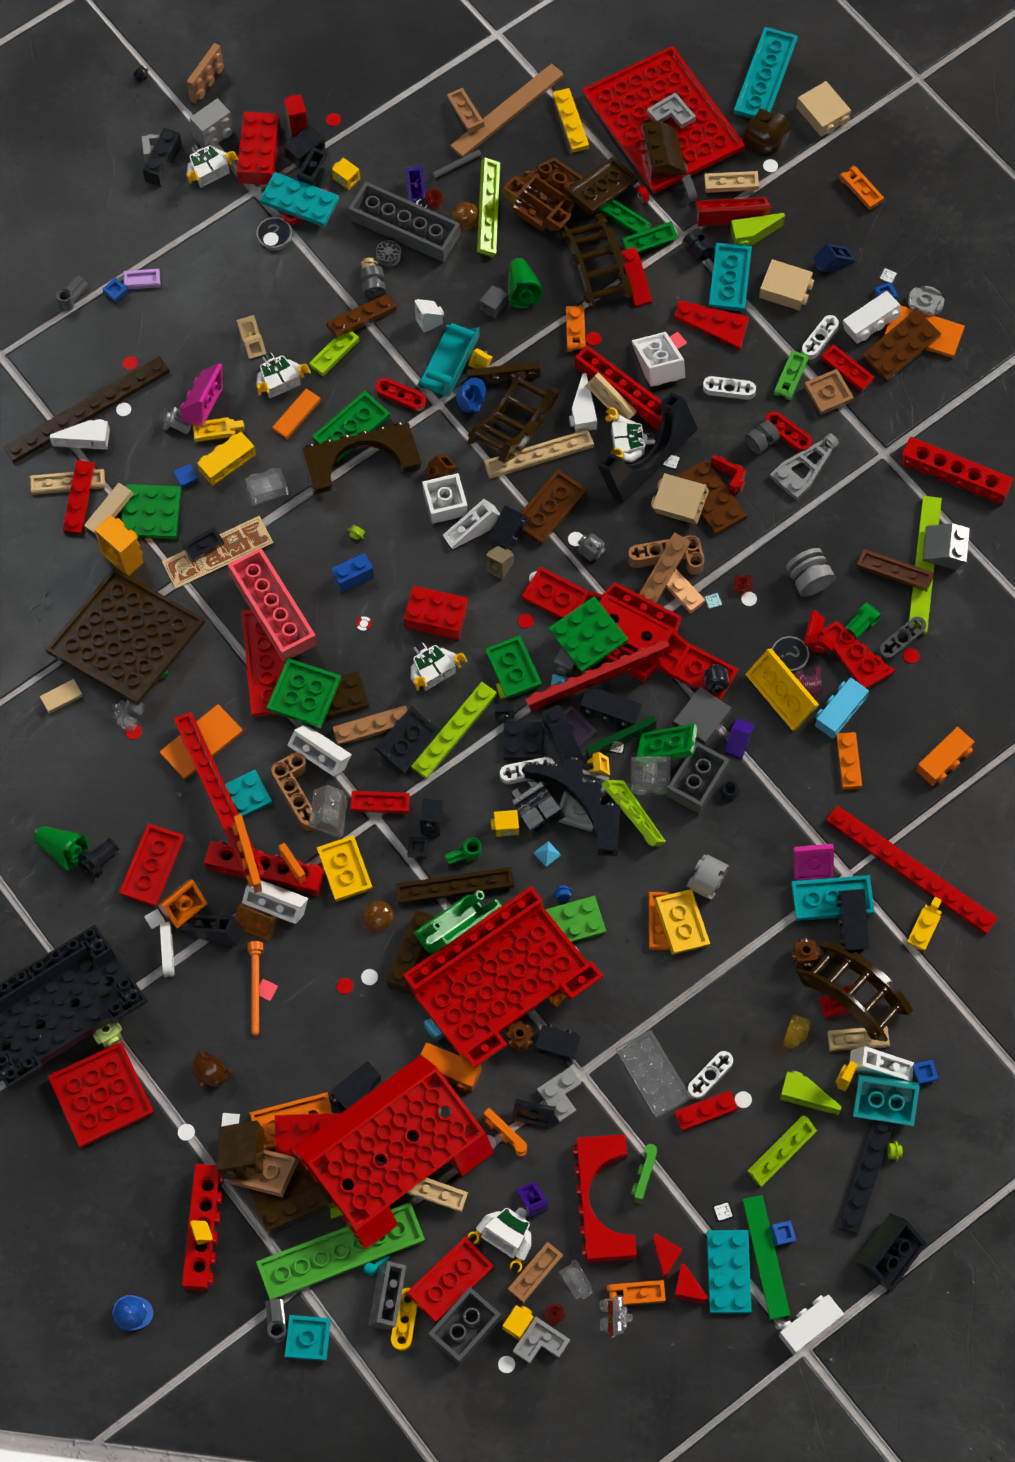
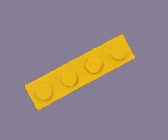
M570 88L553 92V99L572 153L589 149V143Z

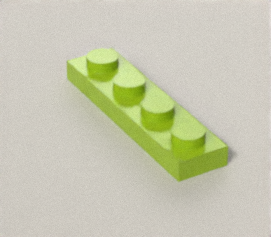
M803 1115L748 1170V1173L757 1185L762 1187L817 1132L808 1117Z

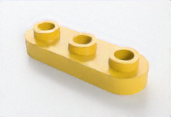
M410 1288L402 1289L396 1327L392 1328L391 1343L398 1351H405L412 1344L418 1306L413 1301L410 1303L404 1301L408 1296L406 1293ZM403 1317H408L409 1321L407 1323H402L401 1319ZM400 1337H403L406 1341L405 1343L400 1344L398 1343V1339Z

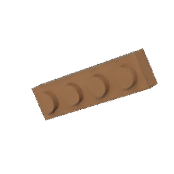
M674 532L639 595L655 603L658 602L691 541Z
M406 705L334 726L333 731L338 746L389 732L407 711Z

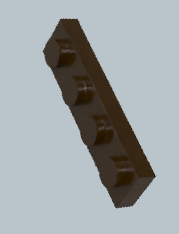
M540 362L467 370V381L471 378H479L484 383L511 381L517 372L523 371L527 373L525 378L534 379L540 377Z

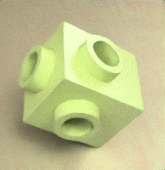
M118 1021L115 1023L110 1022L92 1035L98 1045L102 1043L105 1049L123 1039L120 1033L123 1029Z

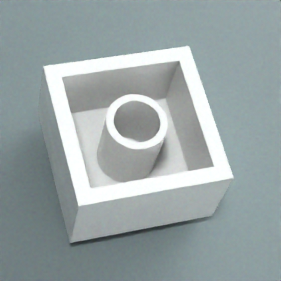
M458 473L422 482L423 494L432 524L463 517L468 513V505Z

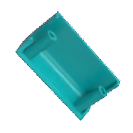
M453 323L451 325L447 324L439 345L421 381L419 380L418 387L446 397L451 396L480 337L479 327L469 330Z

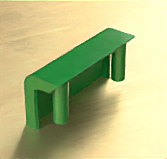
M477 891L472 895H466L413 933L424 949L432 954L501 907V904L495 899L482 907L479 901L483 900L485 895L482 891Z

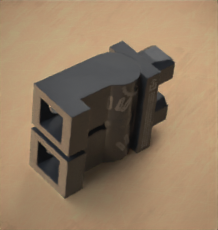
M532 778L526 783L529 790L523 793L520 788H517L511 792L513 798L512 802L535 837L549 828L538 812L539 810L550 826L563 819L565 815L542 782L539 783L535 778Z

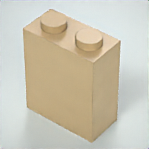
M827 81L797 99L796 108L821 137L832 133L839 126H844L850 120L851 109Z
M772 259L760 288L759 298L800 311L802 304L806 305L809 297L807 291L812 290L814 284L812 279L813 272Z
M664 473L663 478L658 482L657 495H654L651 502L654 512L697 525L709 492L707 486Z

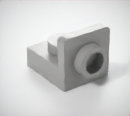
M150 134L142 136L145 164L160 135Z
M176 407L167 412L163 418V422H165L164 430L171 426L187 434L191 429L192 424L182 421V413Z

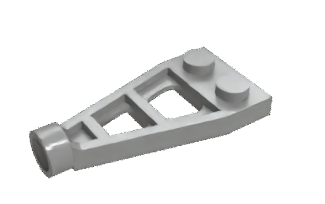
M829 433L809 449L803 450L782 462L770 474V478L797 501L811 487L833 449L839 445L838 439ZM813 452H817L822 456L815 465L807 459ZM799 463H804L810 469L807 476L803 479L792 471V468Z

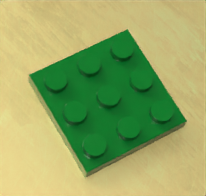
M125 484V487L134 493L123 507L122 522L125 524V528L133 530L138 538L177 539L181 486Z
M595 596L548 628L549 632L582 674L628 642V638Z
M288 658L267 706V711L321 728L342 679L341 675Z

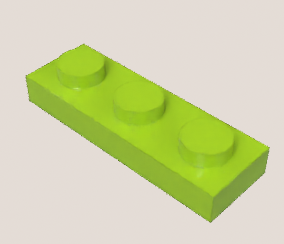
M350 332L337 339L334 338L309 363L310 367L321 376H324L360 341L359 336Z

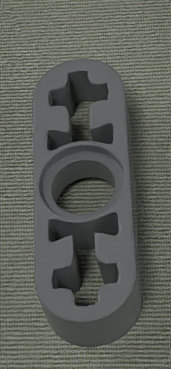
M690 174L682 177V189H685L684 194L685 197H688L687 202L697 201V193Z
M914 617L881 644L879 649L880 655L885 659L893 658L924 632L926 628L925 620L922 617ZM913 622H916V623H919V622H920V623H921V626H920L921 630H919L918 628L915 629V630L912 632V634H914V636L912 637V635H911V633H910L909 630L913 628V626H914V623H913ZM898 634H907L908 641L905 643L899 642L897 639ZM894 642L900 647H893L891 650L892 654L889 652L884 653V646L890 647Z

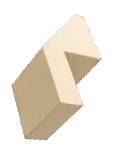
M251 315L236 320L249 359L267 354L262 336L259 334L255 316Z

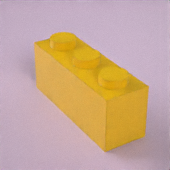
M240 431L238 434L232 435L224 444L215 447L213 452L201 457L199 462H197L198 470L213 486L256 455L255 446Z

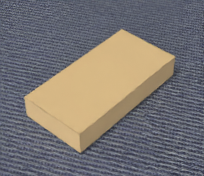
M72 679L41 695L40 699L50 714L78 700L83 695L75 680Z

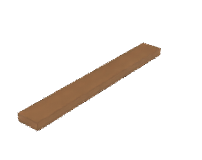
M551 63L482 120L485 127L471 133L467 131L452 143L450 148L461 158L470 154L564 78V74Z

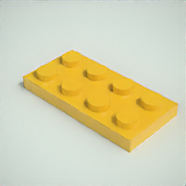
M771 648L767 649L745 674L792 731L797 730L819 705Z

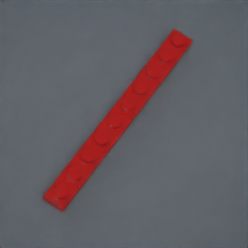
M192 712L173 718L174 723L247 881L246 876L249 875L248 869L244 870L241 858H244L243 852L239 853L236 842L239 841L238 835L234 836L232 824H235L234 816L239 814ZM249 838L257 870L260 876L262 874H265V872L257 856V853L252 845V842Z
M837 805L826 819L827 824L931 897L941 899L942 905L985 935H987L998 920V917Z

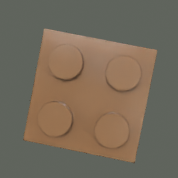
M838 369L804 383V387L820 415L854 400Z

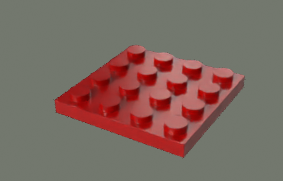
M122 1042L48 1076L80 1148L155 1114Z

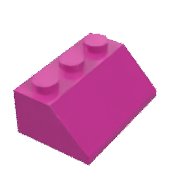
M218 363L202 370L199 377L195 378L192 390H189L187 393L186 402H183L180 407L183 422L200 427L204 426L223 389L222 364Z

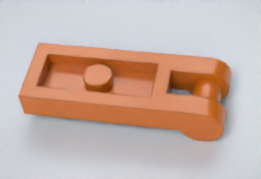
M852 166L847 172L839 174L840 181L846 184L869 210L884 202V197L856 166Z
M566 306L567 352H573V350L581 351L586 346L584 306Z
M488 1108L483 1113L486 1126L491 1130L494 1128L504 1143L507 1144L509 1142L515 1148V1154L518 1157H524L527 1154L526 1142Z
M664 1280L606 1285V1292L609 1293L607 1304L608 1301H613V1307L666 1302ZM623 1291V1298H617V1292Z

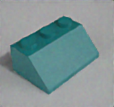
M858 1074L853 1117L914 1126L920 1085L915 1082Z

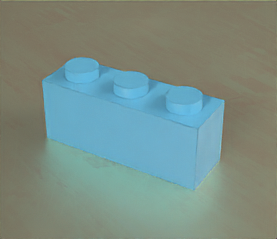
M851 677L847 682L843 681L836 696L832 695L826 703L827 707L824 710L820 709L815 716V727L832 739L836 737V734L841 731L868 697L869 690Z

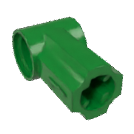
M866 602L845 628L857 640L869 626L872 627L877 623L882 614Z

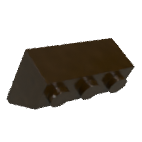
M661 121L642 123L641 136L651 179L686 174L676 128Z

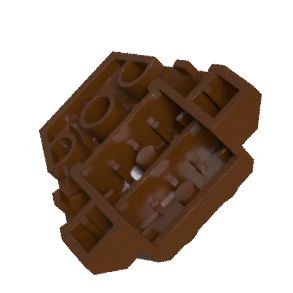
M554 157L537 165V168L532 171H525L524 175L520 177H512L502 188L505 199L510 202L511 211L540 231H544L547 228L551 231H560L569 221L575 204L565 194L566 189L583 177Z

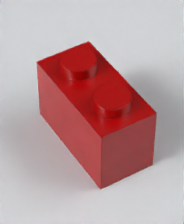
M301 94L284 98L286 119L291 136L299 134L301 130L308 127L306 110Z

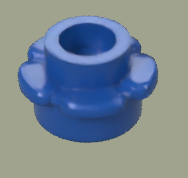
M561 885L554 890L553 895H555L558 902L564 903L571 900V893L573 891L568 886Z

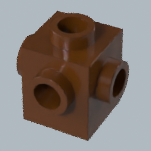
M447 454L436 455L428 462V467L424 472L428 479L431 480L452 475L458 467Z
M801 939L795 942L794 948L791 949V959L795 961V967L809 969L816 965L817 959H820V949L816 947L815 941Z
M519 1021L517 1024L513 1023L507 1028L506 1043L511 1050H516L521 1054L534 1044V1030L527 1023L523 1024Z

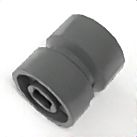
M377 265L364 267L360 271L364 297L376 299L385 295L386 286L383 268Z
M765 420L757 426V429H753L745 435L748 446L756 454L762 453L768 448V445H772L780 439L777 428L768 420Z

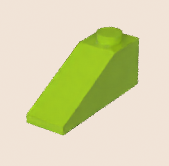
M779 213L731 220L730 231L733 244L754 245L782 227L785 214Z
M798 1071L787 1072L780 1100L839 1115L842 1106L808 1077L803 1076Z

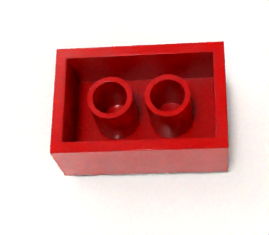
M413 585L404 615V628L459 640L468 611V598Z

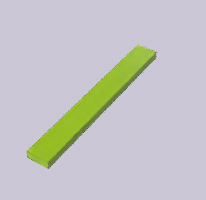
M923 496L915 566L934 573L935 564L922 561L926 526L939 525L942 498ZM933 580L927 592L912 588L909 621L914 617H922L926 622V628L922 633L925 635L928 629ZM913 622L914 626L909 631L912 633L917 628L921 630V623Z

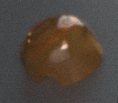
M470 202L458 203L453 210L452 220L460 223V229L463 230L472 229L477 226L479 210L476 205Z
M384 901L370 903L364 912V920L367 926L373 930L388 928L395 916L391 905Z

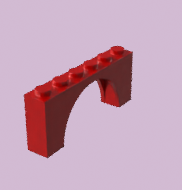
M626 1135L577 1138L576 1144H573L574 1157L578 1156V1164H575V1176L580 1178V1184H576L577 1197L581 1196L582 1204H578L579 1217H583V1224L580 1225V1235L585 1237V1245H582V1257L587 1258V1263L635 1260L637 1257L635 1235L621 1234L604 1226L594 1215L589 1203V1189L598 1172L610 1163L627 1159Z

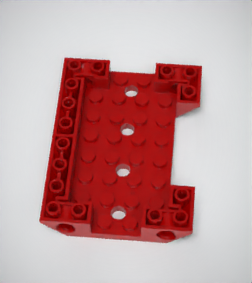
M423 1055L417 1057L292 1149L316 1183L320 1182L342 1212L341 1218L365 1250L398 1226L389 1205L449 1160L462 1177L494 1153L489 1139L480 1124L439 1069ZM440 1108H448L450 1116L443 1118L439 1113ZM409 1131L417 1133L418 1140L416 1142H411L408 1139L407 1134ZM377 1155L385 1157L386 1163L384 1166H378L375 1163ZM349 1179L352 1181V1190L348 1191L343 1188V1180Z

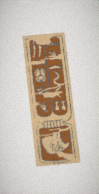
M260 516L219 534L224 541V545L193 563L185 551L163 560L162 563L175 589L259 548L272 544L273 541Z

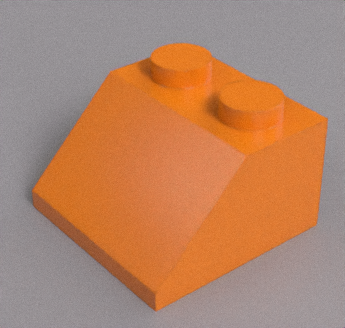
M190 879L165 898L158 907L163 915L178 929L202 909L207 902L196 883Z

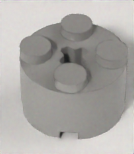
M704 854L702 859L698 861L695 867L697 871L690 878L687 887L712 900L716 894L714 893L715 889L717 890L720 887L729 865L710 855Z

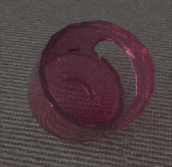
M821 666L814 667L813 676H805L802 669L794 673V676L811 696L822 695Z

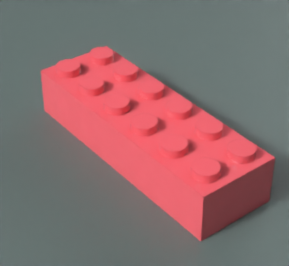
M262 548L228 564L230 577L283 662L317 645L315 633Z

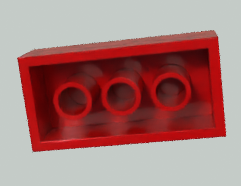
M244 112L237 164L238 183L268 185L276 169L281 126L278 113Z

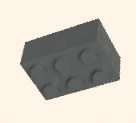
M696 741L693 756L685 758L669 784L666 796L701 814L726 773L730 759Z
M469 1287L428 1333L429 1339L460 1366L501 1320V1313Z

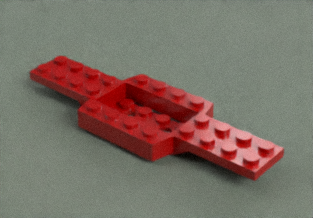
M540 566L522 594L524 601L559 619H562L595 596L610 616L615 615L618 617L619 621L616 624L628 638L626 644L638 650L639 648L650 647L656 641L667 639L672 653L625 672L642 682H645L659 670L696 690L701 687L719 700H722L738 673V668L691 645L678 634L681 623L680 615L616 582L603 594L589 592ZM646 632L650 633L652 639L644 641L641 635ZM621 646L602 661L612 663L617 661L619 657L631 655L635 651ZM719 664L728 671L729 686L720 694H714L705 688L703 673L710 665Z

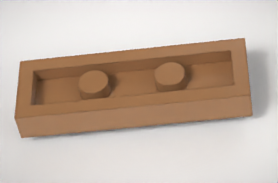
M463 88L447 94L448 101L468 133L485 127L484 121Z
M547 1242L511 1284L508 1291L524 1304L562 1259L563 1254Z

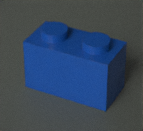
M365 553L331 568L332 579L340 593L374 578L373 567Z

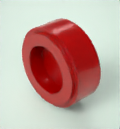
M644 185L636 187L639 201L642 204L649 202L650 197Z

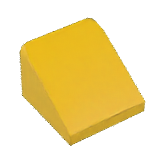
M191 1221L190 1225L197 1244L201 1245L213 1240L207 1221Z

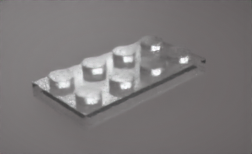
M652 1030L616 1048L618 1055L656 1118L691 1100L689 1092Z

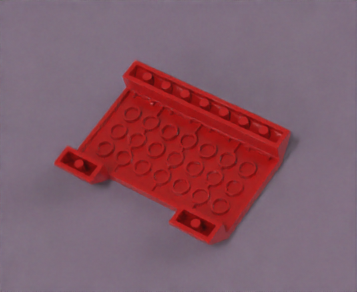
M532 886L403 974L415 999L460 1057L473 1068H476L507 1046V1043L499 1034L554 994L561 992L572 1000L604 977L592 961L588 963L544 909L543 900Z

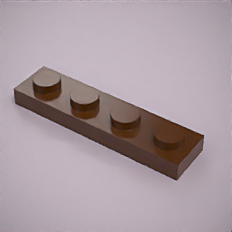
M385 294L328 321L326 327L337 339L396 311L397 306Z
M866 549L863 550L857 563V568L926 592L934 578L933 572Z

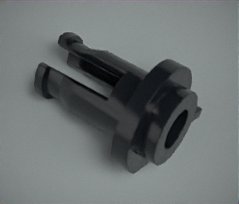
M107 838L106 842L100 844L90 853L81 851L78 854V866L86 876L99 878L103 875L102 867L114 854H117L120 849L111 838Z

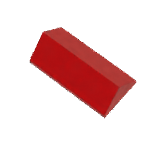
M766 197L695 201L698 226L731 224V220L770 215V203Z

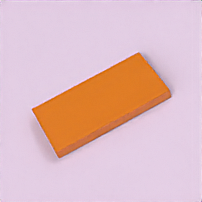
M900 305L901 315L896 320L888 323L885 335L913 312L912 309ZM924 316L941 333V337L925 350L954 358L965 326L936 316Z
M219 704L196 721L212 758L243 733L242 728ZM180 735L160 751V755L184 780L196 772Z
M328 1092L257 1110L249 1114L251 1121L257 1120L264 1129V1150H271L275 1148V1115L333 1113Z

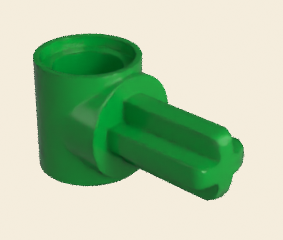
M469 838L464 844L460 845V849L445 854L448 865L466 859V861H476L482 854L481 842L476 838ZM470 847H476L478 849L476 852L468 851Z

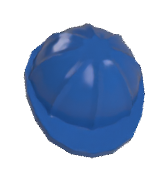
M471 378L457 390L456 401L462 411L467 413L480 411V407L485 401L486 387L484 382L479 378Z
M126 1295L114 1304L112 1315L118 1327L126 1331H135L149 1325L153 1318V1308L142 1297Z

